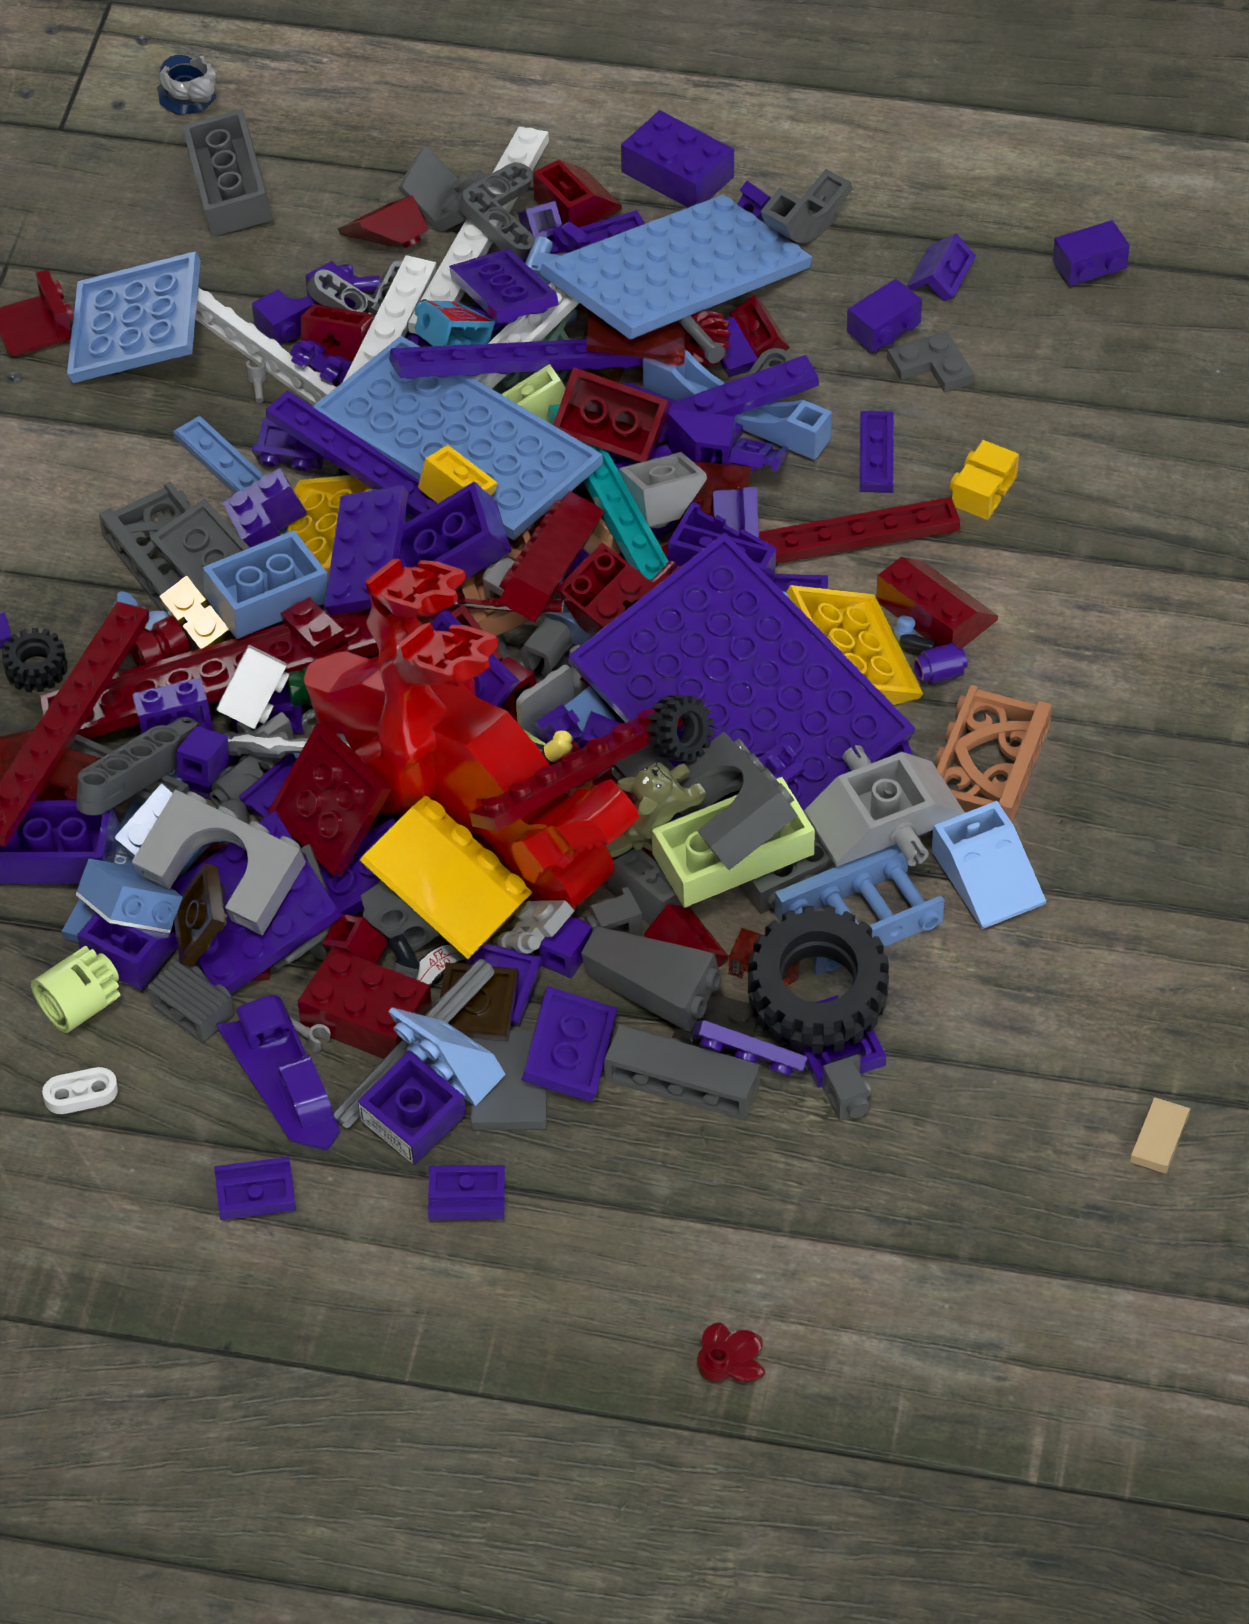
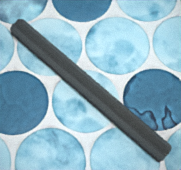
M478 959L425 1016L449 1023L494 975L495 971L492 966L485 960ZM402 1039L333 1112V1117L338 1124L347 1129L360 1117L358 1100L408 1052L407 1047L409 1044Z

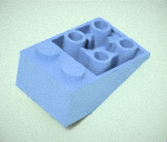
M998 801L933 825L932 853L981 929L1046 904V899L1015 827Z
M391 1008L388 1011L396 1023L394 1031L409 1044L407 1051H411L462 1093L464 1099L474 1106L506 1075L493 1053L445 1021L396 1008Z

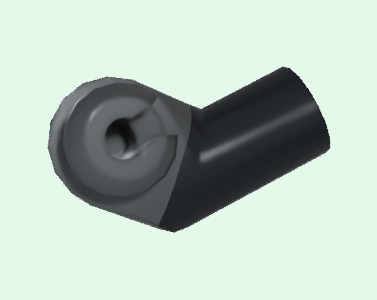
M403 934L397 935L388 943L396 956L393 971L416 979L420 966L419 960Z

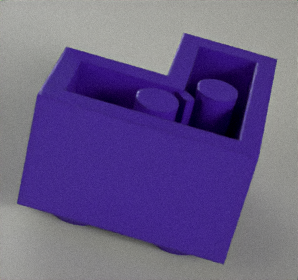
M281 468L266 474L259 481L242 491L236 492L232 497L222 502L239 536L250 548L281 536L280 529L307 513L298 494Z

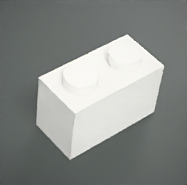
M248 644L217 706V711L255 729L258 721L265 724L274 706L268 703L274 690L280 693L289 677V674L284 672L286 663Z

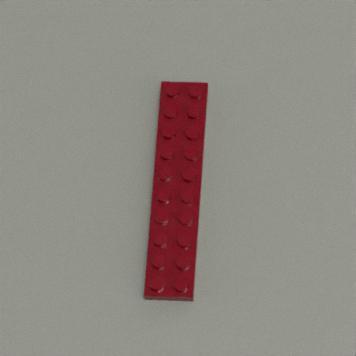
M371 608L332 615L326 611L344 630L346 641L319 656H316L282 624L248 634L239 639L234 638L115 673L77 734L88 739L125 727L139 725L133 694L151 688L179 683L184 680L200 678L207 702L220 700L248 644L285 662L286 668L284 672L286 673L302 671V668L308 667L314 660L338 652L347 651L362 657L373 656L380 651L377 642L366 625ZM59 690L40 695L43 714Z

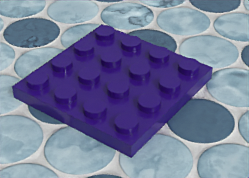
M275 811L259 822L269 831L270 835L278 839L281 836H285L294 840ZM231 842L178 878L171 888L182 895L204 863L218 866L220 882L223 884V908L226 911L225 906L243 878L248 865L247 852ZM303 852L302 855L306 863L263 936L231 921L227 913L224 929L217 933L211 941L207 952L202 954L197 960L212 985L220 984L230 994L343 916Z

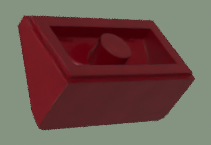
M755 295L729 314L730 317H734L757 358L768 349L779 348L786 351L790 348L766 306Z

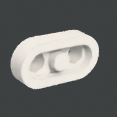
M96 1067L52 1077L44 1084L42 1093L48 1110L56 1114H67L109 1104L116 1098L118 1086L116 1076L111 1070Z

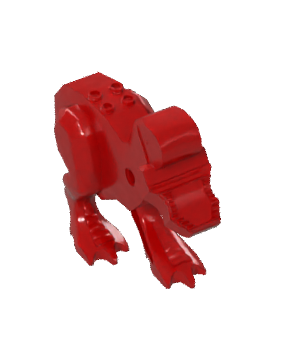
M392 559L365 581L371 600V609L366 625L377 642L380 651L379 656L368 659L347 651L338 652L314 660L307 667L304 682L317 724H326L335 734H344L350 748L392 788L379 814L392 818L402 817L424 796H428L431 800L441 804L445 812L457 824L466 827L471 834H480L494 848L502 865L511 873L521 877L526 887L533 892L527 900H565L575 910L611 878L614 872L613 859L603 843L609 845L640 817L637 808L612 779L594 785L592 781L581 783L575 789H570L498 832L472 826L469 812L482 806L484 800L505 793L512 784L524 782L533 777L537 770L550 767L540 749L508 711L475 696L474 677L490 667L488 658L498 647L496 635L464 625H451L449 632L435 631L431 623L422 624L417 619L420 616L435 615L439 611L453 606L458 600L455 590L464 582L466 578L465 571L437 561L424 560L417 563L418 567H403L401 559Z

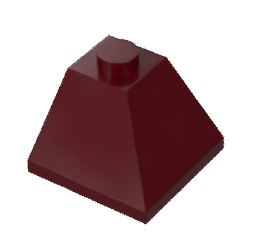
M413 195L390 202L337 228L341 235L391 247L402 244L404 248L421 241L419 235L429 230Z

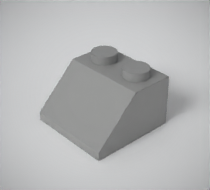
M682 452L619 468L620 475L651 528H661L668 525L670 521L680 519L707 480L706 473Z

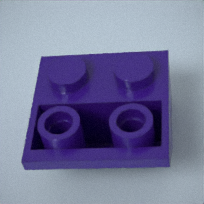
M669 408L668 435L669 449L672 454L682 452L706 473L707 480L701 488L729 490L735 463L729 462L731 449L735 445L736 417Z
M97 912L77 934L80 949L87 946L89 950L93 949L96 955L104 954L116 968L119 980L139 990L146 986L178 947L176 932L170 930V933H163L107 922Z

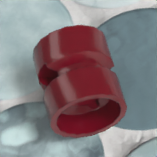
M170 615L153 623L151 631L144 628L132 646L130 653L137 667L187 653L191 650L181 625Z

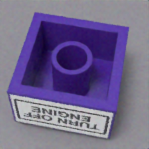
M408 1051L358 1100L360 1120L413 1165H416L466 1115L464 1095L411 1051Z

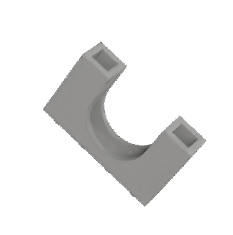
M175 789L131 862L137 874L170 890L186 861L198 848L216 841L234 843L247 852L248 865L243 878L225 906V909L231 921L263 936L306 863L300 850V845L288 837L281 836L278 839L270 835L269 831L257 822L250 821L247 824L239 820L234 812L225 807L219 806L218 809L207 805V801L194 792L189 791L186 795Z

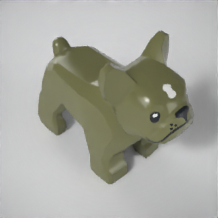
M656 762L640 770L636 777L623 778L618 781L617 785L622 790L631 792L636 799L633 804L640 815L627 829L629 836L639 834L644 838L652 839V829L669 823L674 814L701 804L706 792L700 783L694 784L689 788H683L679 784L685 778H688L691 772L685 764H680L669 771L661 762Z

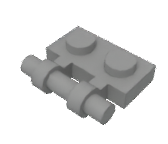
M565 900L527 901L515 912L516 918L508 926L512 931L502 932L500 935H497L493 939V945L512 949L518 953H531L540 947L541 941L545 937L554 936L574 912V909Z

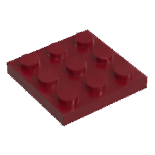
M316 724L268 811L270 813L275 811L289 832L303 846L310 844L316 859L333 876H341L346 871L392 788L326 724Z

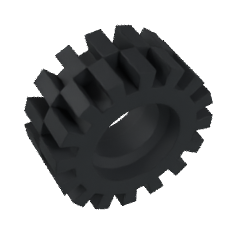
M32 628V633L27 634L26 629L21 630L20 637L13 634L10 637L11 642L6 641L4 644L5 650H2L5 674L11 685L14 683L15 688L18 690L25 686V692L32 693L33 687H37V692H43V686L47 685L51 689L55 687L53 680L58 683L63 680L62 674L66 675L67 662L63 642L61 639L59 640L56 633L50 635L49 630L44 628L42 633H39L38 628ZM32 656L46 657L44 661L37 664L23 663L24 660Z
M668 695V697L659 699L661 703H655L652 707L656 714L649 713L648 720L653 721L652 726H647V732H652L653 736L648 738L649 744H656L652 750L660 754L659 757L668 760L694 761L697 760L696 756L702 757L705 754L702 748H709L711 744L707 737H713L714 731L709 730V725L714 724L713 718H707V715L711 713L709 707H703L705 702L694 696ZM682 717L684 732L679 740L677 736V723L679 718Z

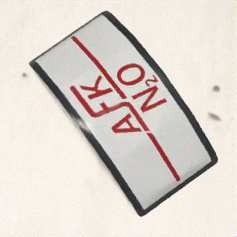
M441 944L428 951L419 959L420 966L416 980L427 983L431 987L436 979L444 973L446 962H464L466 957L452 944Z

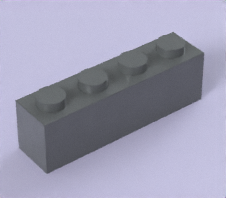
M619 1025L604 1059L605 1081L745 1121L760 1087V1064L721 1054L705 1047L700 1048L682 1043L676 1038H665L650 1034L640 1028H629Z

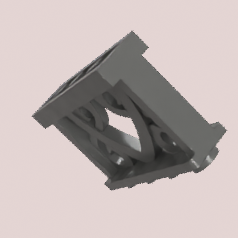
M171 482L164 484V488L118 510L113 511L109 508L99 513L102 536L160 611H166V609L162 606L159 596L182 580L183 577L166 558L153 560L149 558L156 550L151 539L146 546H140L138 542H146L147 536H151L191 508L184 491H178ZM169 508L174 514L173 517L167 518L164 517L162 511L158 515V522L151 521L153 514ZM162 568H169V572L164 575L161 574L160 570Z

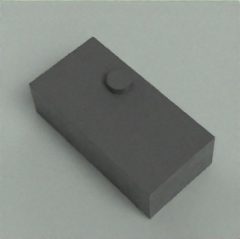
M243 109L182 125L212 237L272 221V212Z

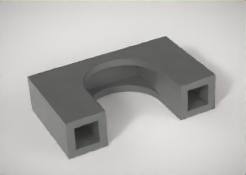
M722 732L711 741L709 748H702L705 752L702 757L696 756L697 760L683 763L691 772L688 778L679 783L680 786L689 788L694 784L700 783L706 795L701 804L689 807L678 813L681 817L711 806L731 792L740 790L729 806L697 830L715 856L730 870L798 815L790 806L794 798L783 784H779L769 769L763 766L754 753H751L739 738L733 742L725 732Z

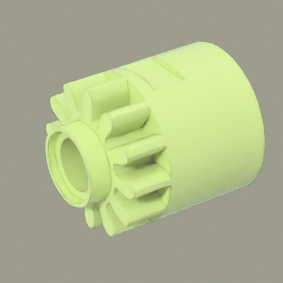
M87 946L82 947L31 982L32 992L40 1008L47 1018L64 1033L70 1032L120 996L117 990L119 987L117 983L119 975L116 968L104 954L96 955V952L93 949L89 950Z

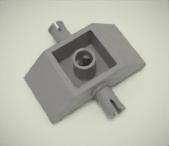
M855 746L857 755L852 747L845 751L842 758L851 771L838 776L804 810L806 817L835 866L838 867L895 844L898 845L905 856L908 865L916 866L914 856L918 863L921 864L927 859L929 852L921 843L918 835L933 830V825L965 812L932 761L900 752L871 763L862 746Z

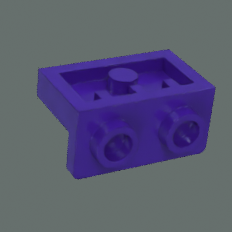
M200 678L184 680L179 683L151 688L133 694L142 734L155 726H167L181 717H190L200 722L202 728L213 731L208 702Z

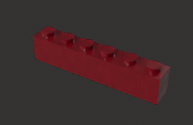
M571 491L567 493L563 501L557 500L554 502L550 511L546 513L541 524L537 526L532 537L527 541L523 550L518 554L511 568L508 569L499 587L504 592L498 602L535 623L555 593L556 588L561 584L591 538L605 510Z

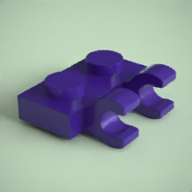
M310 339L307 342L302 340L294 344L290 355L293 356L291 362L302 368H305L307 365L321 371L320 378L331 384L335 381L343 382L352 361L340 355L330 356L324 352L325 347Z

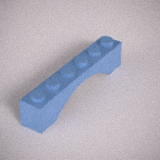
M659 340L643 359V387L676 401L725 384L705 369L688 351L662 340ZM805 400L772 402L734 416L736 417V423L743 425V430L782 447L787 446L789 450L813 460L819 456L831 440L832 412Z

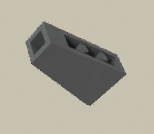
M595 927L581 952L588 977L683 1030L690 1032L698 1018L701 1019L704 1016L707 1001L712 992L716 991L721 983L722 973L718 968L715 953L603 927Z

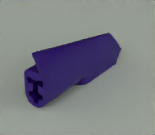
M270 995L239 1006L236 1009L239 1021L217 1023L218 1031L289 1141L328 1151L340 1134V1129L333 1117L330 1101L311 1056L309 1054L306 1055L283 1000L277 995Z

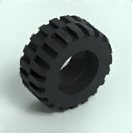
M814 906L802 907V913L795 915L793 910L782 914L781 923L773 920L765 927V936L763 934L758 935L753 944V953L750 954L748 961L749 1004L752 1013L758 1014L757 1022L762 1029L769 1030L771 1028L772 1038L780 1044L787 1040L790 1042V1049L799 1052L802 1051L803 1046L812 1048V1054L823 1053V1048L832 1047V1051L837 1052L844 1050L845 1042L850 1041L853 1045L861 1041L864 1030L871 1032L878 1024V1016L883 1015L888 995V956L883 954L884 945L880 938L877 936L872 937V928L865 921H862L859 925L855 922L856 915L848 911H844L843 915L836 914L835 907L824 906V911H814ZM825 957L843 965L851 974L853 985L847 993L838 999L824 1003H813L800 999L791 993L783 982V975L790 966L802 959Z

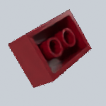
M332 947L298 999L300 1023L310 1028L316 1024H323L329 1028L331 1039L384 1059L402 1040L394 1031L396 1023L388 1011L391 1008H396L425 1016L432 1008L430 985Z

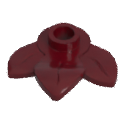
M721 1322L713 1323L703 1331L700 1337L702 1349L697 1356V1366L700 1374L705 1379L720 1382L729 1376L741 1382H750L765 1375L764 1368L754 1360L762 1349L763 1340L761 1336L749 1330H737L731 1333Z

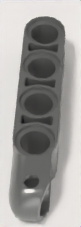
M181 717L167 726H155L82 769L78 773L77 810L86 815L105 813L177 768L176 750L196 726L201 727V723L190 717Z

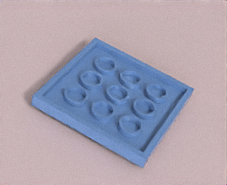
M196 251L77 282L67 376L72 383L192 354L201 262Z

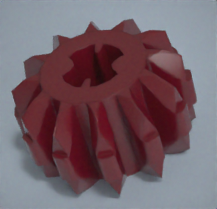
M702 310L692 314L691 317L713 342L721 344L725 349V355L722 358L725 359L726 348L730 347L728 340L732 334L728 332L729 321L724 320L723 314L715 311ZM685 329L681 330L683 332V339L680 343L684 345V350L688 351L703 366L719 364V362H709L705 357V351Z

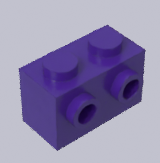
M1111 220L1056 237L1054 239L1053 262L1068 285L1071 286L1126 269L1128 267L1130 245L1114 221Z
M894 279L847 309V333L874 353L883 346L891 344L894 339L908 330H913L921 323L922 299L900 281Z

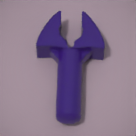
M569 221L564 226L560 224L553 231L559 251L569 249L572 252L583 247L581 242L587 237L582 230Z

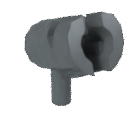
M251 754L244 755L240 758V763L234 767L223 769L211 784V800L217 807L225 801H241L239 796L282 760L283 757L271 758Z

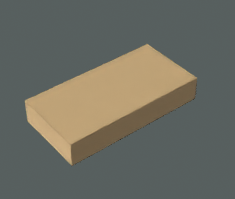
M1154 1097L1131 1154L1130 1163L1166 1174L1187 1123L1190 1108Z

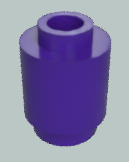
M955 643L921 651L920 655L913 659L915 673L919 682H928L930 685L963 676L964 668L968 666L963 648H958Z

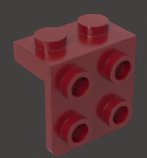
M48 269L36 273L39 296L0 307V337L10 356H17L71 340L69 321L74 320L69 302L63 303L62 301L64 295L60 282L58 280L53 281Z

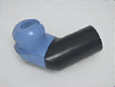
M898 617L897 625L894 626V635L904 650L920 654L921 651L936 647V641L917 635L913 629L915 620L912 617Z

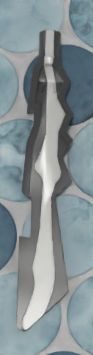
M252 731L239 734L234 732L224 734L228 736L229 755L234 756L251 754L259 757L281 758L286 753H300L308 738L290 740L286 732L272 736L268 735L265 731L258 734ZM336 734L349 746L344 734Z

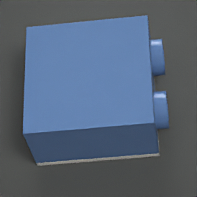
M90 858L76 892V896L109 923L163 933H170L182 900V896L172 888L170 890L165 889L139 876L132 866Z

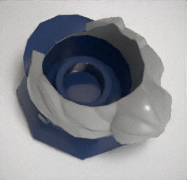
M174 55L163 62L160 67L159 76L161 84L157 87L160 105L177 114L200 113L216 99L214 89L216 73L211 64L205 61L204 56L192 59L185 55Z

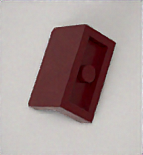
M668 903L644 933L646 938L715 953L718 967H721L729 957L690 907L684 908L680 905Z

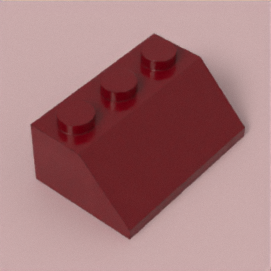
M573 367L553 425L581 442L638 462L648 461L661 436L669 408L672 404L667 399Z
M900 557L877 575L876 599L878 603L897 618L900 616L912 617L915 620L913 629L924 638L936 641L937 647L955 643L958 648H963L998 620L997 614L924 561Z

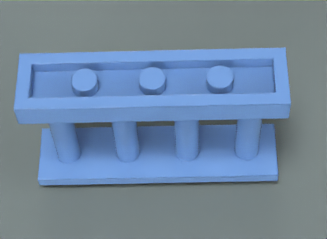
M895 844L776 891L775 915L781 923L782 914L791 910L795 912V915L802 913V907L814 906V910L823 906L835 907L836 914L843 915L844 911L851 913L842 898L857 892L862 893L880 920L869 925L872 928V937H879L885 947L923 930H931L939 923H942L945 900L941 895L928 901L923 899L905 873L908 871V863L898 845ZM888 879H893L912 908L894 915L874 885ZM813 957L812 971L817 976L826 971L837 970L842 965L829 958Z

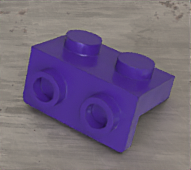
M262 419L258 443L253 444L252 452L256 459L259 460V463L270 467H278L279 463L292 465L293 469L304 472L311 471V468L322 469L324 459L322 455L268 419Z

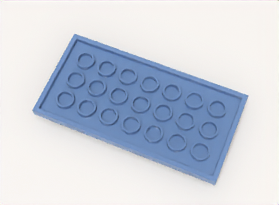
M720 195L543 262L540 274L627 338L632 339L680 320L687 315L695 314L810 268L812 256L802 250L799 245L792 243L777 231L768 227L757 219L754 214L738 206L731 198Z
M403 336L398 337L313 406L367 442L419 481L425 458L446 445L451 446L498 482L495 493L490 496L497 501L506 534L513 540L550 510L554 502L564 498L569 491H572L603 464V454L469 375H451L445 378L436 376L418 377L416 379L399 378L389 361L391 348L420 347Z

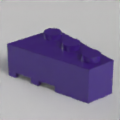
M694 501L691 502L668 542L667 559L676 563L673 570L677 566H683L719 536L726 533L774 581L776 566V548L744 529L739 532L726 525V519L719 515L713 518L701 511V505Z

